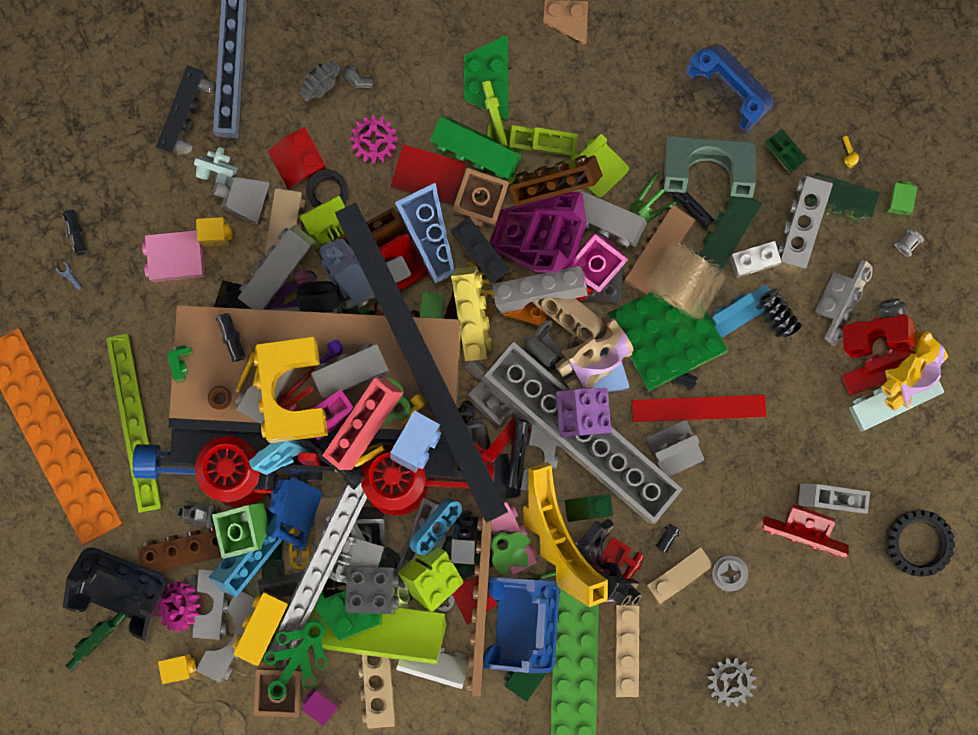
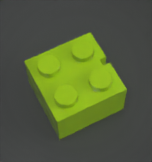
M437 546L425 556L416 555V558L430 566L429 568L412 559L398 572L415 602L430 612L439 607L464 583L454 564L451 563V559L446 551Z

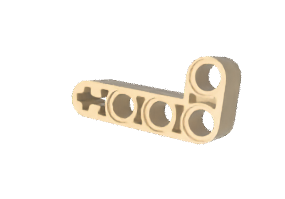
M543 298L532 301V303L573 334L567 344V349L579 346L590 337L594 338V340L599 339L604 331L603 321L575 298L569 300Z

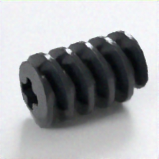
M777 288L771 289L761 297L756 305V309L764 308L761 316L769 315L765 322L767 324L774 322L770 329L772 331L779 329L775 333L777 338L791 336L800 330L802 324L797 322L798 318L793 315L792 309L788 308V303L783 301L781 294H778L779 290Z

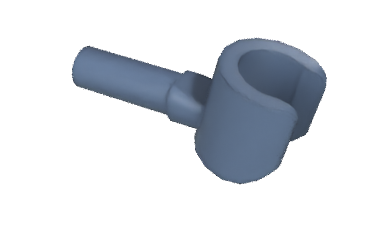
M63 262L66 265L64 272H61L56 267L57 273L62 277H67L78 291L83 288L72 274L71 266L66 262Z

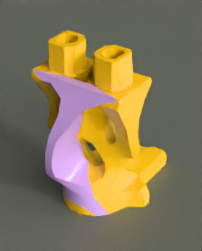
M915 329L916 348L911 350L916 354L911 353L898 368L886 370L885 372L887 381L881 386L884 394L888 396L885 399V405L894 411L902 405L910 408L912 395L929 389L941 377L940 367L947 360L948 355L943 346L928 331L922 333Z

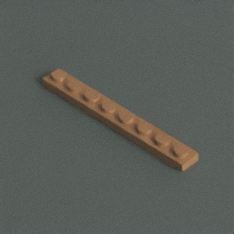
M478 517V531H482V539L477 540L476 553L481 555L480 563H475V576H479V586L474 585L473 599H478L477 608L472 609V622H476V631H471L470 645H475L474 654L469 656V668H473V677H468L467 691H472V696L481 697L492 521L486 523L483 517Z

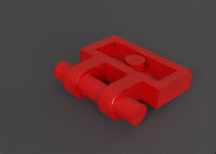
M612 537L602 553V558L605 562L617 563L619 568L623 562L628 564L629 566L623 578H632L635 572L639 571L642 567L641 562L645 556L637 552L634 558L631 559L628 557V554L632 548Z

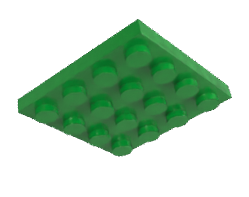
M653 290L647 295H643L607 313L610 319L614 318L631 342L634 351L629 357L648 392L728 352L705 307H703L704 309L701 310V313L697 312L694 315L682 309L679 311L677 307L669 304L667 301H659L665 299L660 298L662 296L657 295L658 293Z

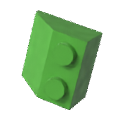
M264 503L247 505L212 515L222 559L261 550L266 529L269 525Z

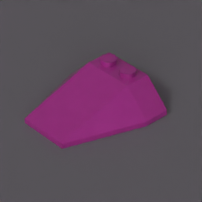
M568 192L520 206L515 205L501 209L489 243L499 255L535 272L555 273L572 265L587 225L583 194L581 192Z

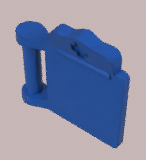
M294 477L279 479L276 488L271 493L269 510L275 515L266 529L267 536L272 538L278 537L293 544L300 551L305 550L308 544V534L322 497V491ZM281 522L301 531L300 534L295 536L280 529Z

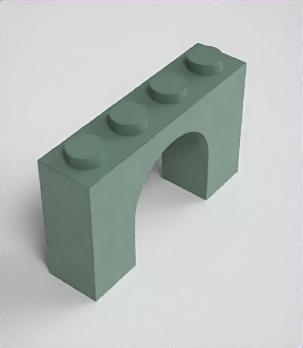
M667 136L664 150V191L686 193L689 167L700 161H712L722 165L730 175V196L753 198L756 185L755 143Z

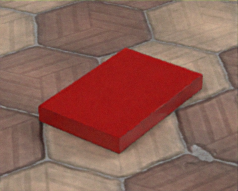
M403 144L391 187L413 194L435 183L439 202L454 206L467 163Z

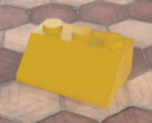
M266 591L263 592L262 596L257 594L252 604V607L255 608L252 616L247 615L242 625L245 631L242 637L237 635L232 648L236 649L233 655L258 666L288 606L289 600Z

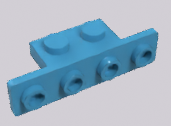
M763 285L746 296L741 293L731 300L733 304L726 308L722 305L713 311L715 316L711 320L721 338L761 314L764 308L758 310L756 305L761 297L770 291L767 285Z

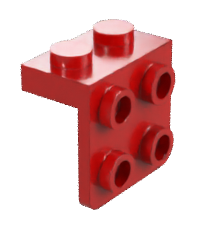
M408 234L397 236L387 244L378 247L385 262L402 256L411 272L409 277L396 282L399 290L429 275Z

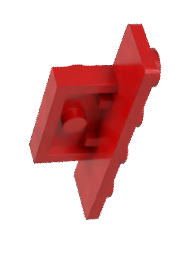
M890 349L885 356L879 357V354L867 358V362L862 368L842 376L848 394L852 396L887 381L886 370L898 368L911 353H916L911 349L901 351Z
M793 504L785 523L764 516L762 520V529L769 534H779L792 542L808 544L812 549L828 551L835 557L842 556L847 558L849 555L848 544L829 538L836 519Z

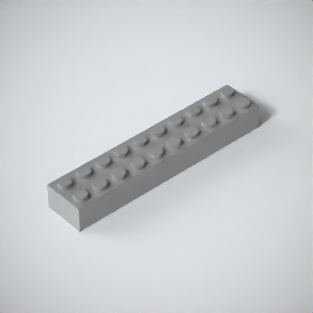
M515 342L509 343L480 377L647 523L655 524L683 490L612 427L611 433L560 437L556 392L569 389Z

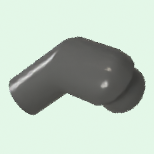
M353 65L345 67L343 76L353 88L373 87L372 77H360L356 67Z

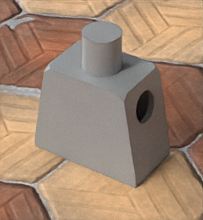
M233 177L229 179L228 185L216 182L213 195L223 198L222 209L248 223L256 224L261 214L269 183Z

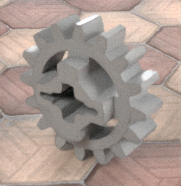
M726 657L724 664L717 661L718 668H710L714 674L707 675V678L712 680V683L708 684L707 687L714 689L710 695L712 697L718 695L717 702L721 703L725 700V706L729 707L731 702H733L735 707H738L739 700L747 703L745 697L747 695L749 697L753 696L750 689H756V686L751 684V681L756 679V676H750L753 669L751 667L746 669L747 662L745 661L738 664V658H734L733 662H730L729 658ZM728 667H736L732 672L725 673L722 671ZM743 673L746 677V687L742 684L741 677ZM735 676L734 681L737 684L735 686L731 685L728 688L729 683L727 682V679H733ZM717 678L721 679L722 683L720 691L717 687ZM738 691L741 693L735 697H728L731 692Z

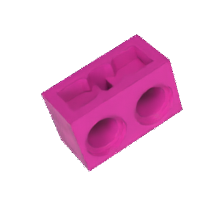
M339 390L313 408H322L325 411L327 433L342 425L354 409L342 390ZM324 436L316 437V438H317V440H320V439L323 438Z

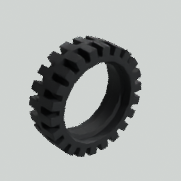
M925 510L910 511L895 519L892 526L889 527L888 535H886L887 554L894 566L906 574L917 577L934 575L942 571L950 563V558L954 555V533L951 532L950 529L952 528L946 523V520L938 514ZM923 521L937 529L941 536L942 546L940 554L934 561L927 565L919 566L911 564L903 557L899 548V538L907 525Z

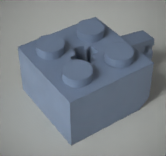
M344 239L330 241L320 248L319 252L323 258L321 264L329 273L327 275L333 284L340 286L339 290L346 299L350 297L356 304L373 292L353 250Z

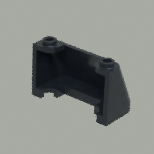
M89 547L81 552L66 578L63 608L77 613L83 612L92 602L116 613L122 610L128 618H131L128 627L130 634L146 642L164 594L166 581L162 575L100 549Z

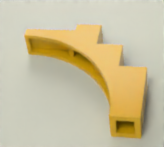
M545 462L529 467V504L523 506L524 526L540 536V556L556 566L557 587L588 607L608 601V580L595 571L584 559L563 522L553 485L552 465Z

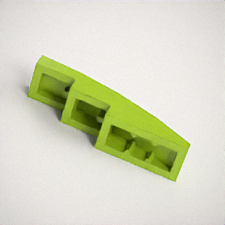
M488 123L486 135L497 140L493 124ZM503 125L508 146L517 151L573 156L576 153L578 134L538 127L533 129L515 125Z

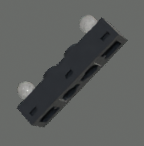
M187 65L156 145L158 151L176 157L177 152L185 155L192 152V144L182 139L185 132H189L192 120L190 118L193 111L196 112L200 104L198 97L201 91L213 93L216 90L215 82L206 79L204 71Z

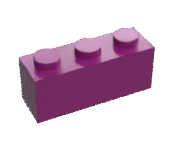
M320 686L318 689H311L302 700V703L305 704L302 710L324 726L342 702Z

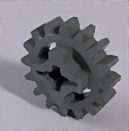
M330 60L327 64H318L304 77L306 79L304 81L305 84L300 88L299 93L306 101H311L313 97H322L335 85V77L339 75L338 72L341 70L334 60Z

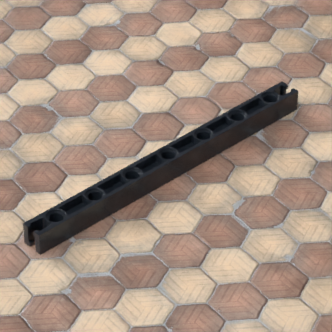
M355 202L335 212L336 218L436 422L440 424L439 428L485 522L488 523L508 513L357 203Z

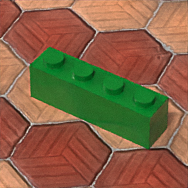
M440 116L430 138V141L436 143L435 147L444 152L450 150L455 153L454 157L462 161L468 159L474 162L473 166L485 171L487 168L494 172L493 176L502 180L514 177L524 153L447 116Z

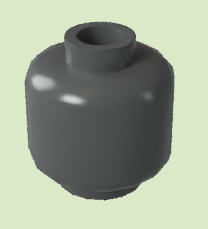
M895 298L883 301L882 305L878 308L879 318L885 319L894 317L897 314L908 315L906 303Z

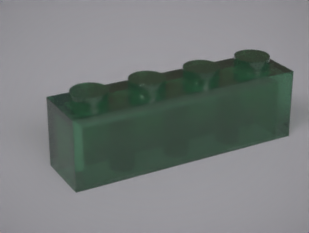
M730 196L726 202V205L729 207L725 214L720 212L714 222L717 225L714 232L709 230L703 240L706 244L702 251L698 249L695 253L698 255L699 251V256L708 263H711L709 264L711 267L714 266L713 268L719 270V275L762 205L761 202L754 198Z

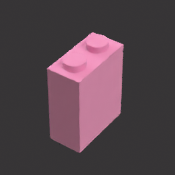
M197 230L145 236L146 242H142L143 254L147 255L148 264H144L145 276L149 277L151 282L205 277L203 247L197 242Z

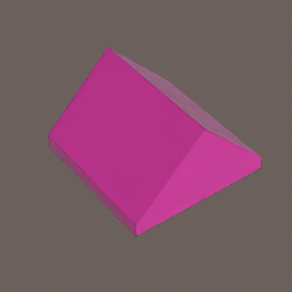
M593 233L576 253L573 264L566 268L581 266L585 274L586 283L600 293L627 262L628 258L606 237Z

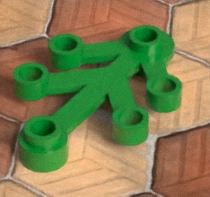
M316 619L309 620L303 629L288 633L282 631L276 635V642L279 645H286L290 640L304 639L299 647L278 652L268 651L264 654V662L268 665L275 664L279 660L292 658L280 678L268 686V694L271 698L280 699L285 696L287 692L286 684L299 663L303 674L302 685L306 689L315 687L316 678L312 676L307 654L311 644H313L316 655L314 661L316 668L325 669L329 663L324 655L321 642L326 633V628L321 621ZM313 626L319 630L317 635L310 633V629ZM281 634L287 636V641L284 643L279 641ZM269 653L275 656V660L273 662L267 661V655ZM319 658H323L326 661L324 667L318 666L317 661ZM307 678L313 679L312 686L305 684ZM276 685H279L282 688V692L280 694H276L274 692V687Z

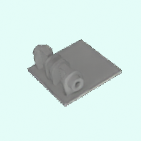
M348 536L328 578L347 584V569L349 567H378L384 547Z

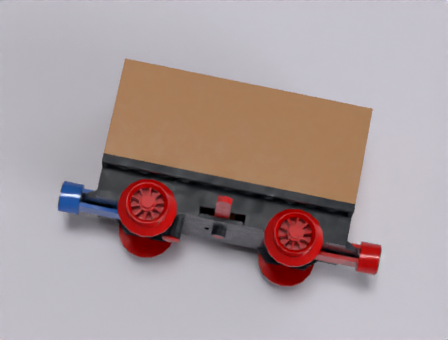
M177 305L174 347L185 345L186 348L190 347L193 355L180 358L181 361L185 360L188 374L185 375V382L177 384L172 374L168 426L172 430L170 452L161 451L160 445L136 444L133 453V475L135 478L158 479L159 473L196 475V480L203 492L211 498L219 500L224 505L235 508L252 505L261 500L265 493H272L273 491L270 490H273L274 475L306 476V480L322 481V477L345 478L316 454L305 452L292 457L293 463L282 466L267 475L251 468L249 461L259 451L271 444L266 440V437L262 436L261 423L236 410L238 405L235 403L242 391L246 393L247 389L253 386L257 369L254 363L240 392L235 390L249 361L250 353L254 352L257 344L314 337L317 341L320 360L326 353L330 352L327 347L328 343L334 340L340 341L343 351L341 354L327 360L325 363H328V365L337 362L336 358L343 354L350 353L351 356L358 353V348L371 343L372 346L377 344L389 370L388 374L379 378L396 380L403 387L404 398L410 403L411 409L414 406L410 400L417 394H421L423 397L424 395L385 316ZM225 313H230L235 330L241 336L239 340L247 356L244 360L235 363L231 360L226 344L222 342L221 338L223 335L216 321V317ZM413 317L458 408L461 351L460 320ZM314 366L294 368L279 397L285 394ZM312 375L291 394L295 397L310 386L313 387L310 393L297 401L299 408L296 410L323 402ZM372 381L344 393L354 408ZM224 386L231 392L232 401L226 409L217 410L210 406L208 393L212 388ZM218 394L216 396L217 402H222L224 400L223 394ZM426 401L425 407L419 410L418 413L436 422ZM397 404L395 406V411L397 413H401L403 411V406L401 404ZM392 420L389 424L382 425L367 446L383 443L386 448L385 452L359 467H353L354 470L358 469L365 474L364 479L361 481V487L368 500L382 513L393 516L406 515L417 509L421 505L422 499L426 497L428 487L469 489L459 467L458 470L454 469L455 458L442 432L435 448L430 447L428 450L429 459L423 469L418 468L416 473L391 459L390 453L406 426L402 423L403 420ZM342 425L320 440H317L316 437L310 439L326 450ZM484 461L494 482L495 464L494 462Z

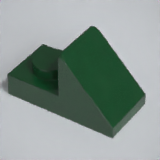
M283 540L261 566L262 579L285 575Z

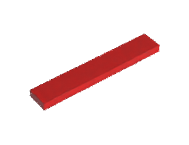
M765 395L631 400L633 423L767 417Z

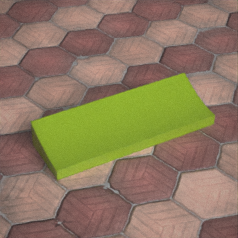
M315 607L309 616V620H319L326 628L325 636L321 640L322 647L325 650L436 665L446 629V620L443 613L398 608L394 614H382V625L340 641ZM315 626L310 629L312 635H317L319 632Z

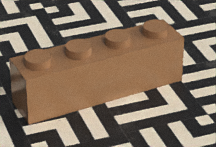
M672 206L670 210H664L659 218L662 223L658 229L653 227L647 236L650 240L648 245L640 247L635 255L638 258L634 266L629 264L623 274L626 276L624 283L643 295H647L653 286L650 284L654 280L652 275L659 269L663 271V267L666 266L662 262L669 257L667 253L669 247L670 250L673 245L675 246L674 248L678 247L695 221L694 218L675 206Z

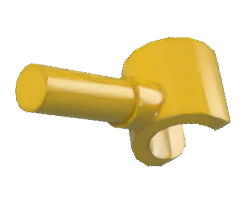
M844 136L843 141L849 155L843 159L847 167L851 168L858 163L859 157L853 151L848 136Z
M421 394L415 395L410 400L414 407L402 421L404 425L407 424L413 411L418 412L425 407L426 400Z

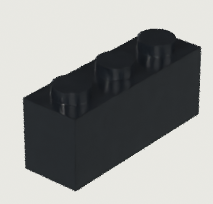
M467 217L451 230L453 237L474 264L478 266V269L491 286L510 272L508 266L470 217Z

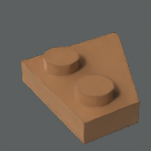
M544 0L543 23L551 28L558 29L560 33L576 39L580 44L586 45L588 1Z

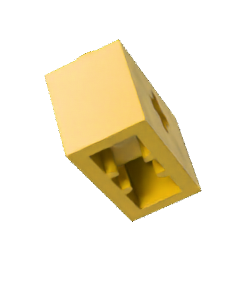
M223 217L196 219L197 242L202 247L230 246L229 240H233V230Z
M191 653L158 661L162 684L189 679L195 676V671L198 667L196 658H192Z

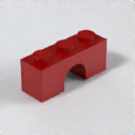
M897 314L891 318H874L872 321H854L851 324L843 325V350L851 358L873 355V344L881 337H886V343L893 351L916 348L915 323L908 315Z

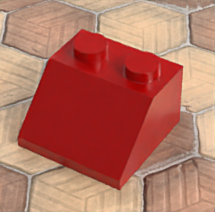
M305 127L285 136L268 150L288 190L309 180L317 171L327 169Z

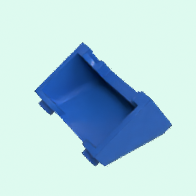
M720 44L710 45L698 51L689 60L685 72L692 79L698 75L709 79L716 72L744 100L741 108L738 110L742 114V120L738 126L745 133L772 108L774 103L772 95L724 46Z
M490 577L488 593L492 599L498 600L496 645L489 646L484 652V668L524 673L551 672L555 664L559 606V588L557 583L546 580Z

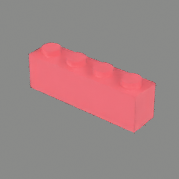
M374 378L322 456L339 470H352L404 392L386 378Z

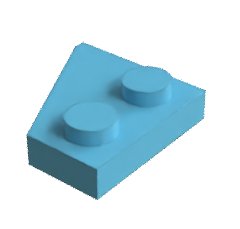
M297 440L271 443L259 451L249 461V464L253 470L267 475L282 466L293 463L292 457L299 453L313 452Z

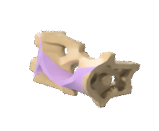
M605 316L601 319L606 331L603 338L594 340V338L590 337L577 347L561 351L564 358L556 363L555 367L562 377L572 372L573 376L564 381L567 389L593 388L599 379L609 375L614 368L620 366L624 357L632 355L634 351L633 346L614 318L610 319ZM608 347V354L605 357H601V350Z

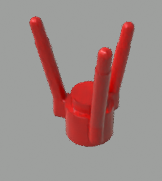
M315 366L285 394L279 397L280 400L277 403L281 408L288 411H303L313 409L320 404L296 410L299 408L297 401L313 390L311 386L295 397L291 395L312 375L311 373L315 372Z

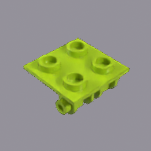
M339 195L300 216L309 235L316 241L314 244L317 249L344 235L335 212L345 208Z

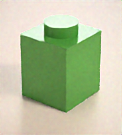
M899 180L898 183L895 182L891 186L887 212L906 216L913 213L917 186H912L911 182Z
M422 292L420 318L443 319L445 294Z

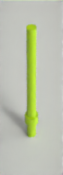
M491 81L483 82L482 85L486 96L485 105L490 111L497 140L508 146L498 106H500L498 98L494 96ZM516 173L513 178H508L509 184L516 178Z

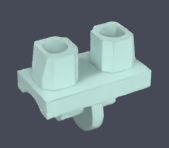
M221 147L216 152L209 150L208 157L200 155L199 158H195L194 165L197 166L196 177L208 180L212 170L218 172L216 182L228 185L229 179L237 174L238 167L226 164L229 163L230 157L223 155L224 148Z

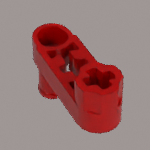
M514 417L489 449H484L474 442L483 461L494 462L506 444L513 439Z

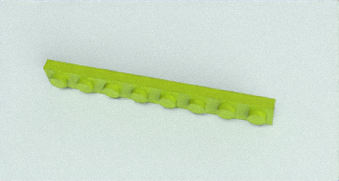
M130 334L106 337L138 512L162 509L157 479L135 478L133 475V453L136 444H150Z

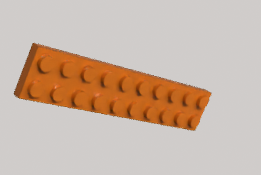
M17 328L0 337V390L81 544L85 545L122 525L123 522L21 329Z

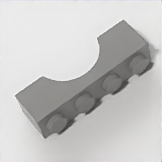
M581 266L562 269L555 273L548 272L492 284L495 305L501 314L521 310L528 303L538 299L562 298L569 300L588 296L585 274Z
M243 590L237 597L233 596L227 610L234 619V636L224 648L206 650L196 669L197 672L219 683L223 682L224 679H229L234 669L231 667L234 658L239 659V657L233 655L236 649L232 648L237 635L242 637L245 631L242 625L247 615L252 616L255 608L252 607V604L256 598L255 596Z

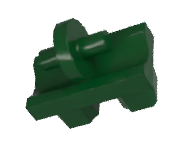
M783 129L779 130L764 143L789 174L807 160V157Z

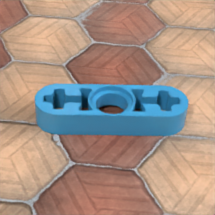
M452 498L444 499L410 541L411 550L421 556L429 554L462 512L461 504ZM439 521L438 530L433 532V525Z

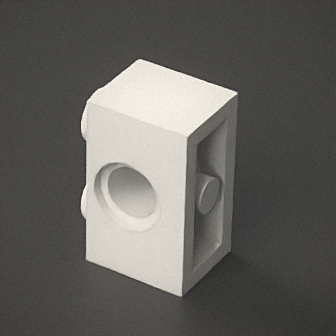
M775 241L734 253L729 257L735 278L769 269L781 263Z

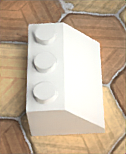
M441 647L437 665L399 660L396 670L462 689L469 666V659H466V654L454 651L453 655L445 653V648Z

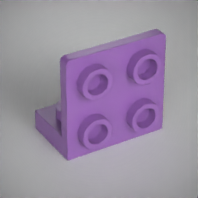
M607 388L574 389L556 392L560 437L611 433Z

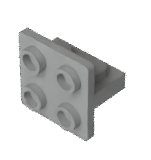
M686 420L646 438L660 470L668 477L704 461V456L698 446L700 442L697 436L693 435Z

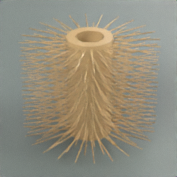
M677 250L678 254H673V257H671L673 262L667 263L666 268L668 269L662 273L663 277H658L659 279L656 280L658 285L653 287L656 289L654 292L662 296L660 298L665 299L659 301H667L678 309H684L687 313L692 309L694 315L697 313L696 309L700 306L698 304L702 303L700 301L706 297L705 293L711 287L709 285L715 283L713 282L715 281L714 277L718 273H714V266L711 267L709 265L711 263H708L699 256V251L698 255H696L694 252L688 254V251Z

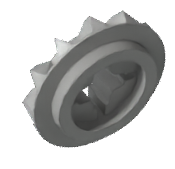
M724 556L718 559L713 566L712 577L715 584L722 590L729 592L737 591L745 585L748 579V568L740 558ZM728 564L731 570L739 571V573L732 576V583H730L727 576H721L722 573L728 570Z

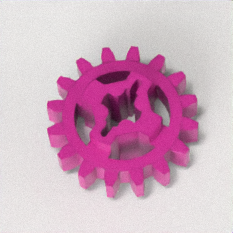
M372 115L370 121L363 117L364 123L361 124L357 121L358 129H351V133L355 135V137H350V142L355 143L351 146L352 151L358 150L356 157L359 158L363 155L365 163L369 159L372 160L373 164L376 163V159H380L383 163L385 155L389 158L392 157L390 150L396 151V146L393 143L398 142V138L392 136L396 133V129H389L392 125L389 121L384 124V117L382 116L379 121L376 120L375 115ZM369 127V130L365 134H361L364 129ZM378 127L383 128L388 135L382 134ZM373 135L378 139L375 144H371L370 141ZM360 145L367 146L370 153L364 151ZM382 146H386V148L383 151L378 153V150Z
M174 582L173 584H167V589L164 590L158 608L160 613L157 617L163 618L161 625H167L166 629L182 631L183 629H189V624H195L193 617L199 616V613L196 612V608L200 607V604H196L199 595H194L196 589L190 588L189 583Z

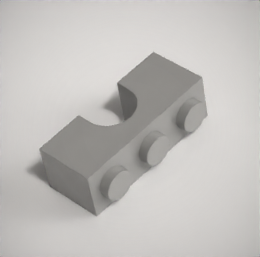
M532 424L528 446L540 449L544 456L543 463L547 462L552 465V468L556 469L558 455L554 454L558 445L537 426ZM524 467L520 490L528 491L527 467Z
M199 569L197 592L209 594L213 599L214 605L210 613L194 616L195 624H193L192 637L220 640L222 635H226L227 621H224V614L228 612L227 608L230 600L226 599L227 593L221 591L208 578L214 570Z

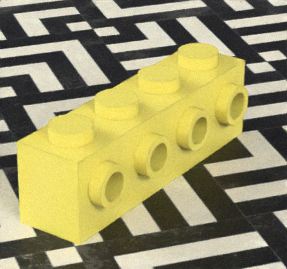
M478 266L455 268L451 278L458 320H460L465 361L488 359L490 352L493 351V342L488 334L490 326L489 319L485 316L484 310L486 309V299L481 291L483 286L482 276L478 273Z

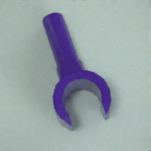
M334 340L327 344L330 352L326 353L319 360L320 365L342 353L343 348L340 341Z

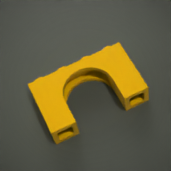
M308 337L257 344V352L253 353L255 366H259L256 385L257 389L261 390L262 399L258 400L259 411L261 414L264 413L265 423H261L262 436L266 437V440L270 443L328 436L326 415L322 408L288 411L281 408L275 398L276 383L285 372L294 368L320 365L316 339Z

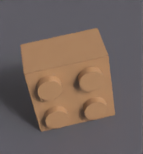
M257 668L255 670L253 716L300 717L303 688L302 670L296 669L286 684L287 692L285 696L280 699H273L268 694V686L273 681H277L285 669ZM279 685L274 687L276 694L282 692V688Z

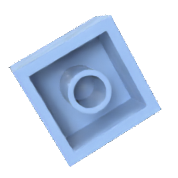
M413 411L390 453L391 459L415 473L418 468L423 469L429 459V448H435L441 437V432H439L440 424Z

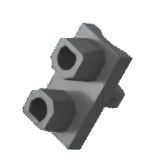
M187 501V506L179 504L177 518L184 519L185 524L212 528V524H214L212 515L217 514L214 505Z

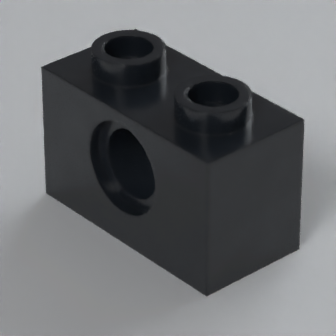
M462 515L454 522L451 563L474 564L478 517Z

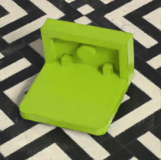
M602 133L598 137L594 135L585 144L587 148L582 153L577 151L570 158V161H574L575 158L582 155L587 157L596 156L603 176L595 186L587 188L597 198H602L629 172V166L607 145L608 140Z

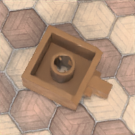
M467 168L454 204L453 214L464 217L463 220L470 217L478 227L482 228V225L485 224L495 228L509 188V182ZM481 194H484L485 199L487 198V200L477 202V198L475 197H479Z

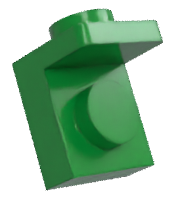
M185 345L172 348V352L167 353L173 378L177 384L185 382V375L188 374L185 360L181 361L180 358L193 355L192 349L190 347L186 348Z

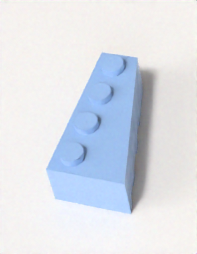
M434 183L395 202V208L433 284L436 285L450 278L455 269L437 188Z

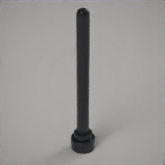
M310 438L297 440L343 475L347 485L353 490L364 479L365 474L358 469L339 470L322 456L326 450Z

